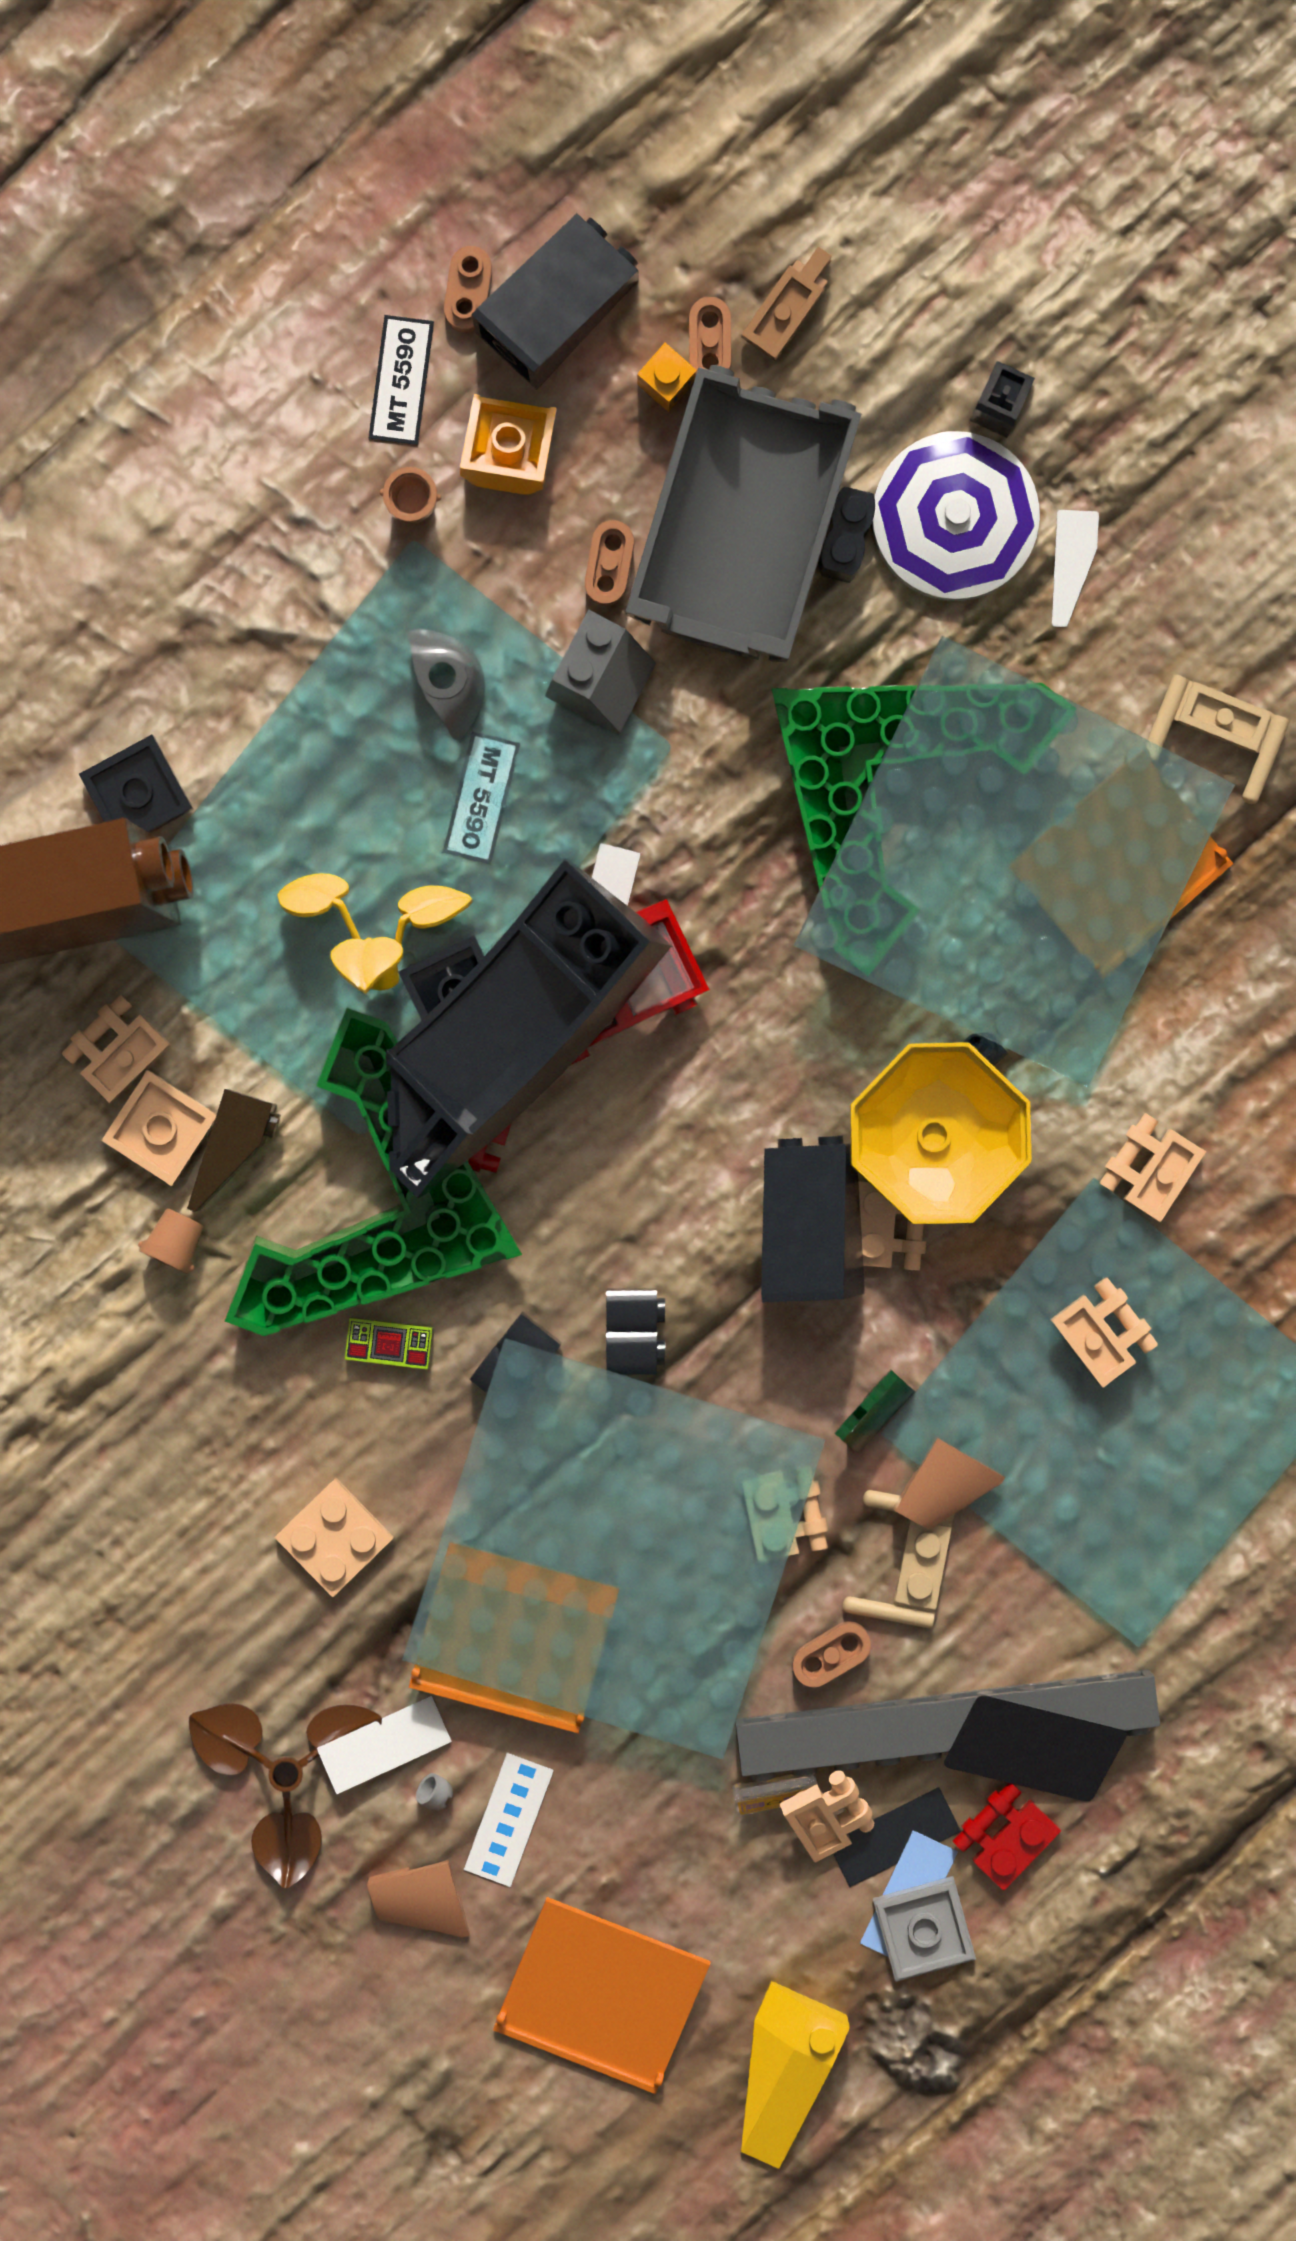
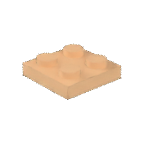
M147 1070L101 1141L170 1186H174L211 1130L216 1113L150 1070Z
M335 1478L274 1538L334 1597L394 1537Z

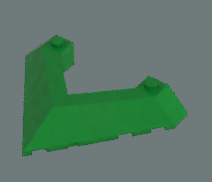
M1025 683V685L868 686V688L814 687V689L771 688L833 949L836 953L868 976L919 913L918 907L886 884L872 772L989 757L1021 782L1075 711V707L1043 683Z
M346 1007L316 1080V1087L357 1103L401 1204L297 1250L256 1236L224 1322L262 1336H267L280 1332L281 1329L318 1320L337 1314L338 1311L360 1304L372 1303L429 1285L430 1282L448 1279L482 1268V1266L522 1255L468 1160L422 1198H417L389 1169V1152H393L392 1127L388 1126L387 1092L391 1091V1067L386 1066V1049H391L398 1041L387 1022Z

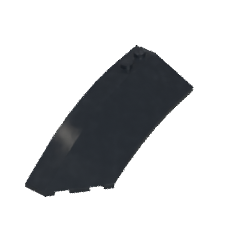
M564 859L516 921L485 957L421 1022L391 1049H386V1066L391 1067V1091L387 1092L388 1126L392 1127L393 1152H389V1169L417 1198H422L491 1142L545 1092L596 1039L670 950L672 945L625 903L569 859Z

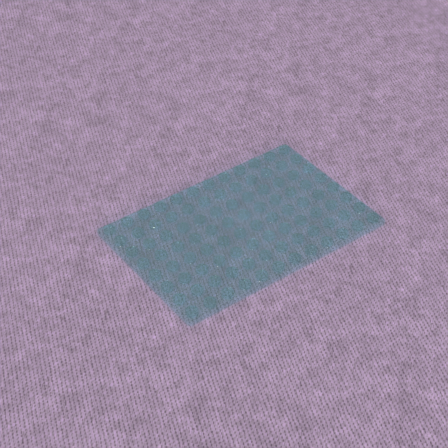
M412 541L404 548L169 843V851L178 849L184 851L193 878L194 897L177 902L182 925L120 938L114 941L355 1133L365 1134L369 1129L355 1101L316 1087V1080L346 1007L387 1022L398 1042L421 1022V1018L400 975L399 983L395 987L382 991L370 989L365 994L347 982L336 971L331 962V952L341 942L352 939L337 908L332 906L330 910L317 916L297 917L285 912L280 907L276 894L284 886L303 876L319 873L338 876L349 885V893L340 900L344 902L361 940L365 941L366 938L374 939L379 937L395 940L399 918L404 915L398 910V902L405 894L423 886L452 888L468 894L473 898V903L454 918L438 926L421 929L414 927L411 922L407 924L402 941L403 958L397 965L398 971L475 935L485 956L516 921L564 859H569L579 867L669 754L670 743L632 712L620 734L617 735L546 698V691L563 657L416 541ZM425 629L453 637L468 646L478 657L482 666L486 686L483 702L474 723L468 732L458 740L451 737L444 722L427 701L420 688L414 671L407 634L410 630ZM437 663L429 672V680L437 689H447L455 682V670L448 663Z

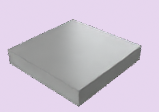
M953 1876L873 1898L896 1982L976 1960Z

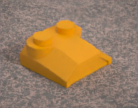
M474 394L460 464V476L477 487L505 492L532 494L543 490L557 408L532 406L480 397V395Z

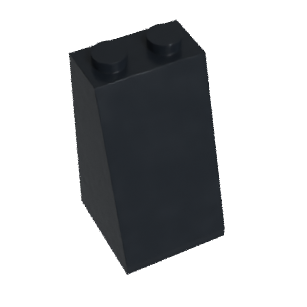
M577 213L471 314L475 333L536 390L639 281V270L636 268L638 262L633 255L622 246L616 250L605 240L607 236L606 231L594 219L589 217L585 221Z
M843 1136L818 1137V1145L803 1146L802 1138L777 1139L778 1147L764 1148L762 1303L843 1300L865 1294L858 1172L851 1166L850 1143L843 1144Z

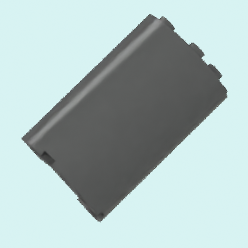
M710 365L709 370L698 367L625 612L631 618L644 625L650 626L651 621L658 622L662 630L661 632L700 646L759 660L762 652L770 655L769 661L786 662L790 656L862 413L855 412L856 406L841 400H832L831 404L821 402L819 410H815L816 404L805 399L792 398L791 402L775 398L776 393L766 388L753 386L751 391L741 389L739 378L733 377L734 372L730 369L717 365Z

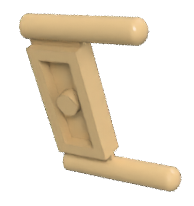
M1173 675L1143 753L1152 764L1157 762L1173 720L1249 752L1257 753L1259 755L1242 795L1246 803L1256 804L1290 720L1197 682H1191L1182 676Z
M867 1490L864 1493L863 1502L868 1507L896 1512L893 1507L900 1495ZM954 1514L931 1530L909 1519L894 1595V1604L848 1596L843 1601V1610L846 1613L932 1629Z

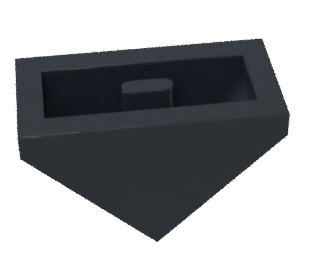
M997 361L969 421L1007 438L1018 418L1035 378Z

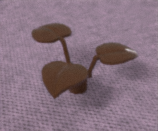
M227 1703L194 1712L190 1715L189 1730L191 1739L197 1753L207 1766L221 1774L237 1775L246 1768L249 1756H251L269 1769L268 1777L271 1785L276 1790L282 1792L284 1815L271 1813L263 1817L254 1828L251 1840L252 1850L258 1863L282 1888L287 1889L293 1886L306 1875L315 1862L321 1847V1829L316 1818L305 1812L292 1815L291 1791L296 1789L301 1783L303 1767L320 1756L317 1750L318 1747L375 1721L381 1725L382 1718L378 1713L357 1705L328 1707L317 1713L307 1727V1738L316 1749L299 1761L291 1756H283L274 1762L253 1749L261 1741L263 1730L258 1716L247 1706Z

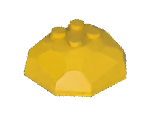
M970 1043L908 1044L850 1104L851 1166L911 1224L974 1223L1032 1162L1030 1101Z

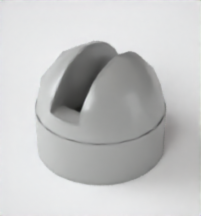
M435 1773L427 1775L421 1781L416 1792V1800L419 1804L437 1811L448 1806L445 1804L447 1798L453 1797L450 1783Z

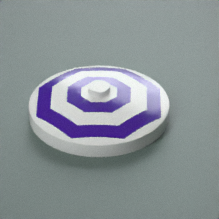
M944 432L925 437L913 443L890 463L878 484L874 496L875 514L872 520V531L882 560L894 576L903 584L933 599L966 601L996 591L1010 581L1022 568L1034 547L1038 534L1040 520L1039 501L1029 473L1018 458L1007 448L990 438L978 434Z

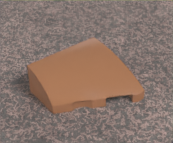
M936 1437L918 1470L911 1476L893 1508L899 1514L931 1530L1002 1484L1006 1477Z
M449 1860L412 1870L410 1867L369 1877L367 1887L379 1920L462 1938L470 1936L461 1897L458 1896Z

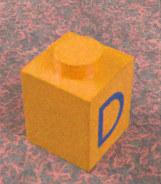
M664 343L637 374V385L669 412L694 384L697 370L668 344Z

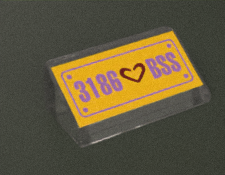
M792 1773L776 1776L770 1780L734 1784L732 1787L738 1815H748L781 1808L780 1803L799 1792L817 1785L815 1774L794 1776Z

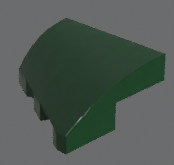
M890 1369L834 1434L854 1451L860 1453L915 1391Z

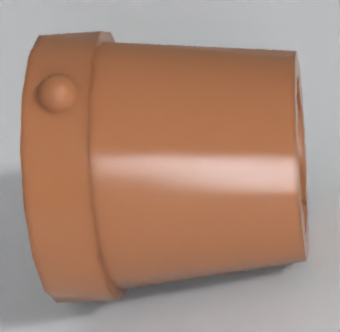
M403 467L396 470L385 481L384 488L379 491V494L383 496L388 512L398 521L411 524L420 523L427 519L434 511L437 501L441 500V495L437 494V487L432 477L424 470L416 467Z
M166 1208L147 1240L138 1243L139 1252L188 1274L189 1271L194 1270V1265H192L193 1262L191 1261L204 1226Z

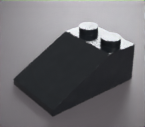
M475 935L398 971L421 1021L485 957Z

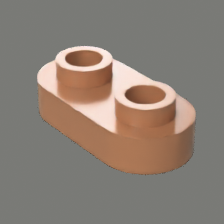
M465 246L457 250L451 258L444 313L448 324L456 331L463 333L475 331L471 314L489 297L492 278L491 260L488 254L477 246ZM469 260L477 262L479 265L478 269L473 273L464 271L463 265ZM461 302H469L473 307L470 313L460 314L457 311L458 305Z
M716 297L701 298L690 310L689 364L696 370H698V367L704 368L702 361L706 357L715 358L718 362L717 366L727 369L731 367V313L726 303ZM707 315H712L716 317L718 323L712 328H707L703 325L702 319Z
M617 520L603 522L594 531L585 575V590L588 597L594 603L602 606L613 605L624 596L634 549L632 531L626 524ZM610 537H616L621 541V546L616 551L608 550L605 546L606 540ZM601 579H611L614 583L612 590L609 592L601 591L598 588V582Z
M843 1622L801 1646L794 1654L792 1661L793 1671L798 1681L808 1687H820L863 1662L871 1649V1641L867 1631L858 1623ZM851 1635L857 1639V1643L854 1648L848 1650L841 1646V1641L845 1636ZM810 1657H817L821 1660L820 1667L815 1671L808 1670L805 1667V1663Z

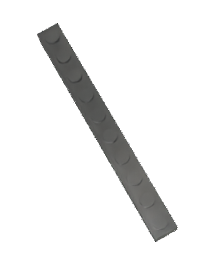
M1149 1669L738 1718L735 1721L742 1776L751 1775L752 1781H764L775 1778V1772L792 1770L794 1776H806L817 1773V1767L834 1765V1770L848 1771L859 1768V1762L875 1760L877 1766H889L900 1763V1757L917 1755V1760L919 1761L942 1758V1752H949L973 1703L977 1697L982 1695L1124 1730L1127 1736L1145 1735L1150 1733V1727L1160 1726L1155 1677Z

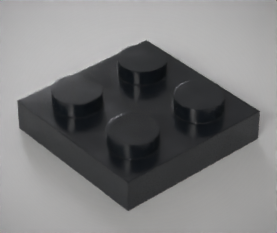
M153 734L79 773L104 822L126 818L143 830L151 833L194 810Z

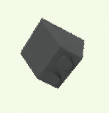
M588 610L549 684L545 697L619 735L656 662L625 628Z

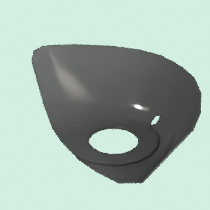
M410 630L407 634L414 671L420 688L427 701L444 722L451 737L458 740L468 732L474 723L483 702L486 686L482 666L472 650L457 639L431 630ZM437 663H448L455 670V682L447 689H437L429 680V672Z

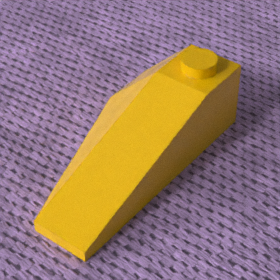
M773 1981L770 1982L754 2018L741 2152L779 2169L834 2065L850 2026L846 2014Z

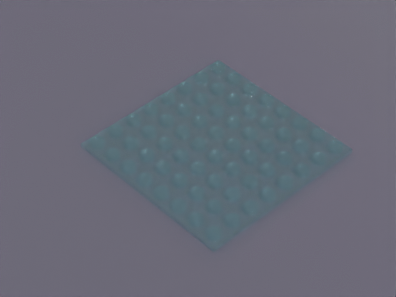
M941 636L793 946L1089 1087L1235 784L994 661Z
M1093 1177L881 1434L919 1466L936 1437L1005 1476L1006 1478L1002 1484L968 1506L1139 1647L1296 1458V1344L1112 1191L1099 1184L1100 1181ZM1105 1277H1108L1116 1289L1121 1288L1127 1295L1128 1299L1126 1302L1139 1319L1144 1318L1150 1325L1151 1329L1149 1332L1158 1345L1146 1354H1144L1136 1342L1129 1346L1127 1351L1136 1363L1102 1388L1050 1319L1082 1295H1086L1094 1307L1098 1305L1103 1298L1094 1286ZM1113 1312L1104 1318L1117 1337L1126 1330Z
M505 1338L402 1660L723 1759L825 1439Z

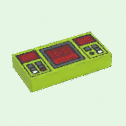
M350 1317L345 1360L428 1370L433 1327Z

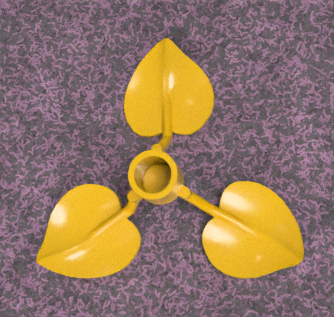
M311 874L290 882L276 894L280 907L285 912L297 917L321 915L330 910L332 906L339 910L352 939L343 941L334 947L331 952V962L336 971L347 982L365 994L370 989L377 991L388 990L399 983L397 965L403 958L402 941L407 924L411 922L414 927L421 929L438 926L454 918L473 903V898L468 894L444 886L416 888L405 894L398 902V910L404 915L399 918L395 940L379 937L374 939L366 938L364 941L361 940L344 902L340 900L349 893V885L342 878L332 874Z

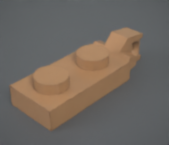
M817 247L805 265L798 260L793 266L789 265L741 334V338L776 361L824 293V288L828 281L821 276L832 260L830 259L832 256L820 247Z

